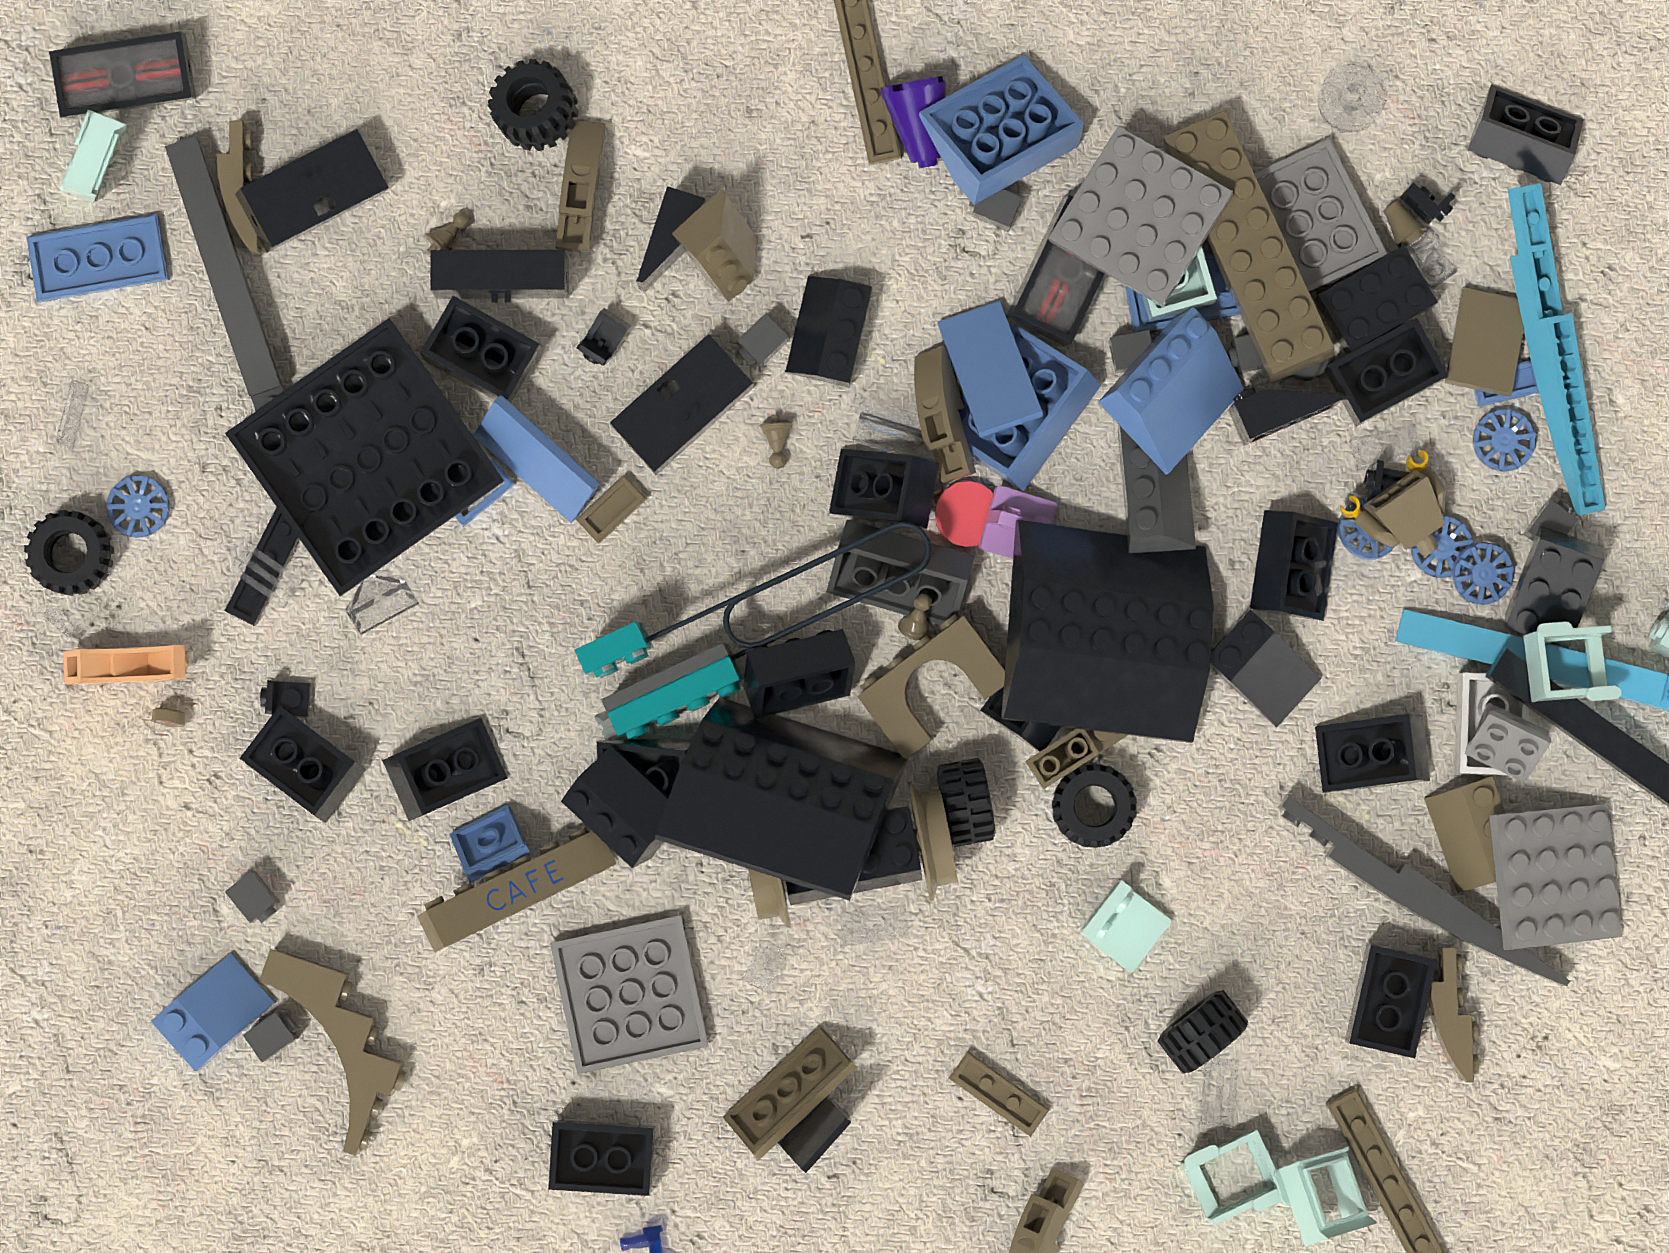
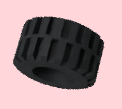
M529 59V63L525 64L523 60L516 62L517 67L513 69L510 66L504 69L506 74L503 77L498 75L494 80L497 86L491 87L489 91L490 96L493 98L488 100V107L492 111L490 115L504 136L514 146L518 147L520 145L523 150L531 151L532 146L537 151L544 150V145L547 144L552 148L557 145L556 140L559 138L564 140L568 136L566 130H573L576 124L572 118L578 117L579 110L575 106L578 104L577 97L560 70L555 66L552 67L549 62L543 60L540 64L537 59ZM539 94L548 95L547 101L540 111L530 116H519L520 109L526 100Z
M59 510L57 514L49 513L45 515L46 519L43 521L38 520L34 524L36 527L34 532L29 531L27 538L30 539L29 544L24 545V552L28 554V559H25V563L32 572L30 574L32 577L38 580L39 584L44 588L73 596V594H86L87 590H94L100 586L98 582L101 579L105 580L109 575L106 573L108 567L112 568L114 562L111 560V554H114V546L110 545V540L112 539L109 533L103 529L104 526L92 517L74 510L72 512ZM73 533L84 539L87 547L86 559L77 570L69 573L62 572L53 563L52 550L58 539L66 534Z
M973 758L940 764L937 769V779L952 846L959 847L994 840L996 833L986 773L981 760Z
M1101 764L1080 766L1065 775L1055 788L1052 801L1054 822H1056L1059 831L1073 843L1087 848L1111 845L1124 837L1132 827L1134 818H1136L1137 798L1134 795V789L1121 772L1119 773L1110 766ZM1089 786L1104 788L1110 793L1114 802L1112 816L1107 822L1099 826H1090L1083 823L1075 813L1074 803L1077 795L1081 790Z
M1224 990L1216 991L1198 1002L1161 1033L1158 1043L1182 1074L1190 1073L1207 1063L1235 1041L1245 1031L1249 1022Z

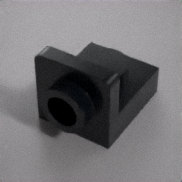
M1413 183L1400 198L1429 225L1435 218L1441 222L1454 209L1449 203L1456 196L1451 192L1437 205L1433 202L1435 200L1434 195L1425 186L1420 185L1418 187Z
M267 680V687L261 688L260 706L265 707V714L272 715L280 705L294 716L309 717L311 684Z

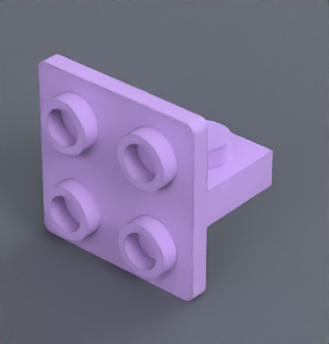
M997 485L994 489L979 548L1013 559L1016 520L1053 525L1058 504Z

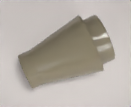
M1396 201L1384 209L1383 212L1388 219L1398 247L1405 245L1409 252L1427 240L1426 228L1400 201Z

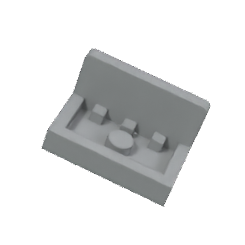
M1488 703L1483 710L1476 733L1466 747L1465 754L1525 782L1551 743V738L1548 737L1550 731Z

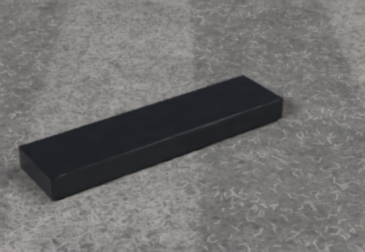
M283 493L281 499L285 504L289 502L304 510L298 522L303 529L311 511L305 509L301 505L300 500ZM277 507L224 610L253 626H256L299 541L298 536Z

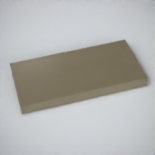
M819 1026L726 1113L723 1118L752 1154L760 1160L858 1067L831 1036Z

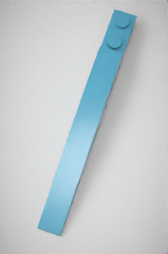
M1539 183L1510 188L1507 190L1518 255L1510 256L1531 363L1553 445L1576 516L1606 510L1572 313L1563 314L1542 186Z
M1406 609L1402 611L1395 642L1487 666H1492L1500 651L1507 648L1527 662L1524 638ZM1545 643L1549 679L1556 684L1576 689L1591 688L1586 653ZM1604 658L1607 686L1619 685L1621 689L1619 699L1669 711L1668 674Z

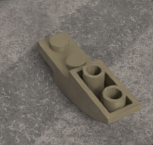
M243 120L229 121L230 154H216L220 190L231 222L241 240L255 257H262V248L264 247L235 195L241 187L247 185L248 182H253L252 162H247V150L253 148L252 130H247V125Z
M574 120L576 124L573 130H570L563 173L555 248L558 250L589 253L606 124Z
M940 346L915 356L914 386L918 418L926 452L933 451L935 461L940 463L938 471L942 483H949L974 474L976 470L958 412L963 410L964 407L947 348L946 346Z
M1075 729L1025 762L1042 789H1045L1128 735Z
M1438 947L1439 981H1432L1428 998L1431 1020L1442 1050L1462 1081L1474 1082V1075L1479 1074L1478 1054H1473V1041L1478 1040L1477 1021H1472L1471 1014H1458V1008H1463L1464 1002L1462 987L1457 988V974H1462L1461 954H1456L1455 947Z
M1052 1168L1039 1195L1031 1194L1016 1228L1009 1253H1058L1060 1247L1055 1242L1084 1183L1073 1176Z

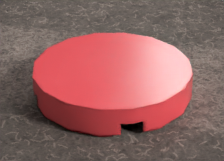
M972 481L958 482L945 489L937 501L934 512L936 526L941 535L953 545L962 547L979 546L993 492L983 484Z

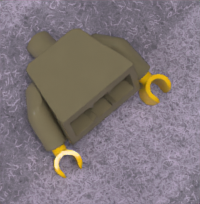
M1419 450L1417 454L1422 463H1414L1412 457L1408 455L1406 466L1412 472L1364 504L1365 511L1360 509V502L1355 496H1349V499L1355 503L1356 509L1349 512L1340 505V511L1347 518L1355 517V523L1372 539L1390 547L1399 545L1406 550L1416 545L1421 555L1424 556L1434 552L1439 546L1432 533L1444 525L1442 514L1445 510L1446 489L1433 468L1426 465L1428 454L1424 450Z

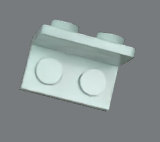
M1119 880L1079 934L1128 972L1133 973L1170 926L1171 919L1134 892L1128 884Z

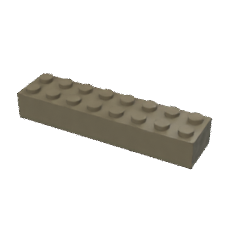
M1226 111L1219 112L1164 136L1163 148L1167 154L1233 191V196L1208 234L1206 241L1271 383L1333 357L1335 347Z

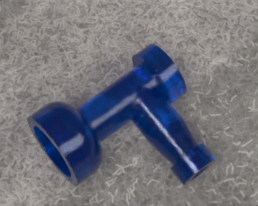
M662 1225L643 1227L642 1235L620 1238L622 1251L630 1250V1248L640 1249L649 1247V1253H663L660 1232H663Z

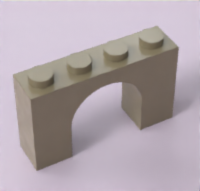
M953 615L939 626L942 630L940 634L933 639L927 635L913 645V648L916 650L915 653L907 659L900 655L886 666L889 670L887 674L880 679L874 675L859 686L863 692L857 696L903 758H910L933 740L932 736L912 711L907 698L909 680L921 665L933 660H944L955 664L966 674L985 700L1004 687V666L966 616L958 619L956 615Z

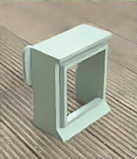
M88 110L75 142L78 145L77 150L71 158L60 190L94 203L116 147L119 134L126 131L127 125Z
M1569 622L1543 623L1537 627L1536 632L1524 635L1531 701L1585 697L1590 701L1618 699L1621 696L1619 685L1607 686L1601 639L1602 635L1612 632V625L1573 628ZM1585 639L1591 688L1551 691L1545 642Z
M1251 1129L1219 1146L1209 1145L1188 1155L1184 1162L1180 1163L1210 1225L1215 1226L1252 1207L1257 1211H1263L1281 1202L1273 1177L1276 1168L1256 1129ZM1247 1143L1267 1187L1225 1208L1219 1209L1199 1165Z
M1349 1147L1305 1159L1274 1171L1273 1177L1281 1201L1286 1206L1291 1205L1305 1247L1377 1224L1368 1215L1346 1152L1349 1150ZM1327 1166L1338 1198L1337 1205L1342 1216L1341 1219L1328 1223L1326 1222L1309 1172Z

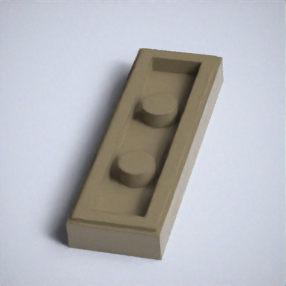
M969 1051L966 1052L949 1076L951 1081L1030 1137L1050 1110Z

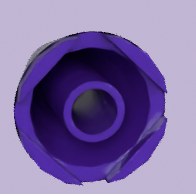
M945 75L880 88L881 96L910 162H918L919 168L938 165L937 158H941L923 125L919 112L946 97Z

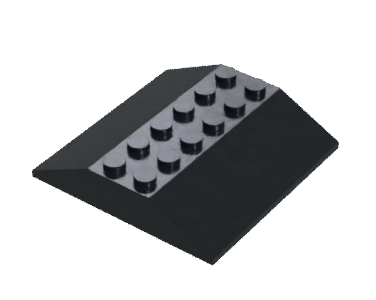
M390 318L225 432L340 597L505 482ZM283 493L300 500L301 505L311 511L303 529L298 522L304 510L289 502L285 504L281 499Z
M1016 520L1002 719L1193 743L1210 673L1214 604L1206 546L1196 545V549L1129 553L1127 535Z
M719 697L702 718L684 756L656 831L655 839L850 901L908 759L903 758L900 753L776 714L755 719L750 706Z

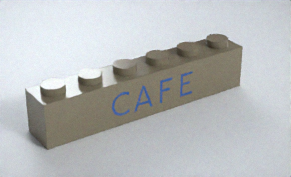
M586 827L570 834L568 836L570 842L562 846L559 845L558 841H555L539 849L542 855L535 859H531L528 854L512 862V870L502 873L499 868L482 877L484 883L476 887L473 886L472 882H469L453 890L455 897L444 901L443 897L440 896L424 904L426 911L418 915L417 918L434 952H437L614 866L617 863L608 845L593 831L588 832Z

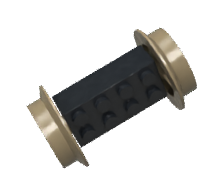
M911 781L908 782L915 829H913L909 806L887 810L853 893L923 880L919 855H921L930 901H934L938 886L958 882L949 828L940 790L919 793ZM748 869L758 920L779 916L786 927L791 928L783 883L785 880ZM786 881L790 905L836 897Z

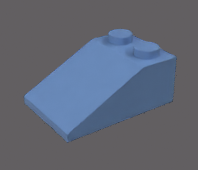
M230 953L172 1001L151 1022L193 1070L198 1071L205 1067L276 1002L238 959Z

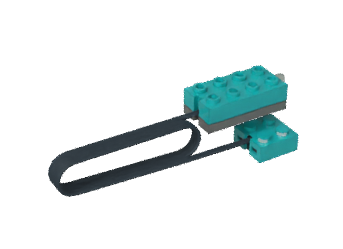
M893 523L650 636L644 624L635 621L575 649L574 651L586 675H595L596 678L600 677L601 679L617 672V664L626 661L627 664H634L649 656L647 650L654 648L652 640L727 606L723 616L725 633L734 643L741 647H747L733 654L729 644L721 643L601 699L606 711L594 717L597 723L603 727L601 732L604 739L607 740L615 735L627 736L628 739L638 738L650 732L648 726L655 722L663 726L680 718L678 712L685 708H688L689 711H695L710 704L709 697L717 693L719 697H726L741 689L739 683L744 681V676L736 661L737 658L746 655L747 652L752 651L756 647L770 644L916 576L926 568L930 561L932 551L930 539L923 529L913 523ZM896 529H913L924 540L926 549L922 562L916 568L758 642H743L736 638L731 631L729 624L731 611L736 604L752 595Z

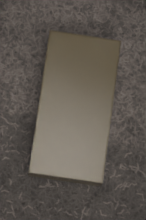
M623 475L576 518V521L600 544L638 509L647 498Z

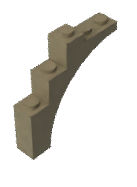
M275 948L270 949L259 981L283 991L304 1006L323 1026L337 1049L346 1073L350 1098L349 1127L343 1152L356 1156L360 1153L361 1149L366 1151L373 1132L369 1131L368 1127L372 1117L378 1118L383 1104V1099L378 1098L379 1094L391 1096L395 1090L401 1091L407 1072L402 1071L404 1063L367 1050L368 1045L374 1046L380 1027L375 1026L377 1018L339 1006L341 1000L347 1001L352 988V982L348 981L349 973Z

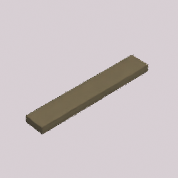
M834 0L869 166L901 159L895 125L881 96L880 88L886 87L868 0Z
M1353 1088L1327 1102L1328 1109L1406 1253H1444L1357 1088Z

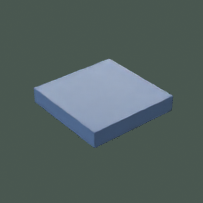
M509 804L449 834L469 882H474L484 875L530 853Z

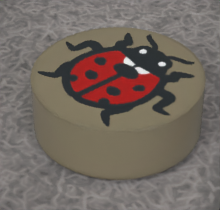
M156 707L153 709L151 721L166 726L184 727L186 714L174 709Z

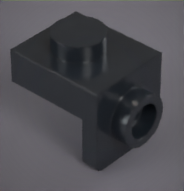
M603 308L585 338L578 344L577 349L583 353L584 358L589 362L605 366L616 354L632 325Z
M1377 460L1372 469H1367L1364 477L1363 488L1368 489L1367 501L1372 500L1408 475L1409 472L1383 468L1384 461Z

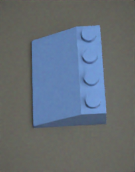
M1025 55L1018 57L919 112V117L953 181L974 205L1077 148L1084 128L1083 121Z
M1192 307L1170 322L1098 403L1167 475L1244 388L1216 330Z
M1014 324L1011 331L1042 409L1043 417L980 438L964 394L961 396L964 409L958 412L971 456L1023 492L1095 395L1101 384L1089 370Z

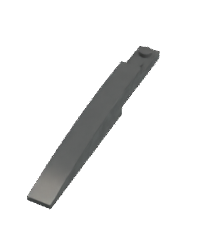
M195 135L166 145L165 148L248 395L252 399L255 411H257L285 390L198 137Z
M1285 796L1278 806L1284 811L1282 817L1297 828L1300 824L1306 826L1311 830L1308 836L1323 847L1327 843L1332 845L1325 855L1327 859L1392 902L1450 935L1509 964L1561 986H1568L1570 983L1569 979L1526 948L1504 950L1502 931L1407 863H1402L1395 872L1291 796Z

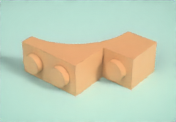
M185 645L63 651L64 685L159 682L186 679L188 660L185 655Z

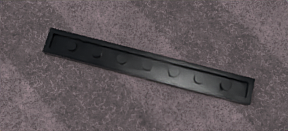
M1507 648L1500 651L1487 672L1486 678L1669 807V764L1577 698L1532 702L1527 662ZM1549 679L1551 691L1565 690Z

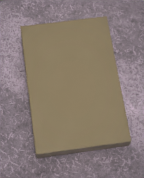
M1463 287L1447 367L1448 377L1445 379L1446 384L1508 397L1511 396L1524 329L1518 298Z

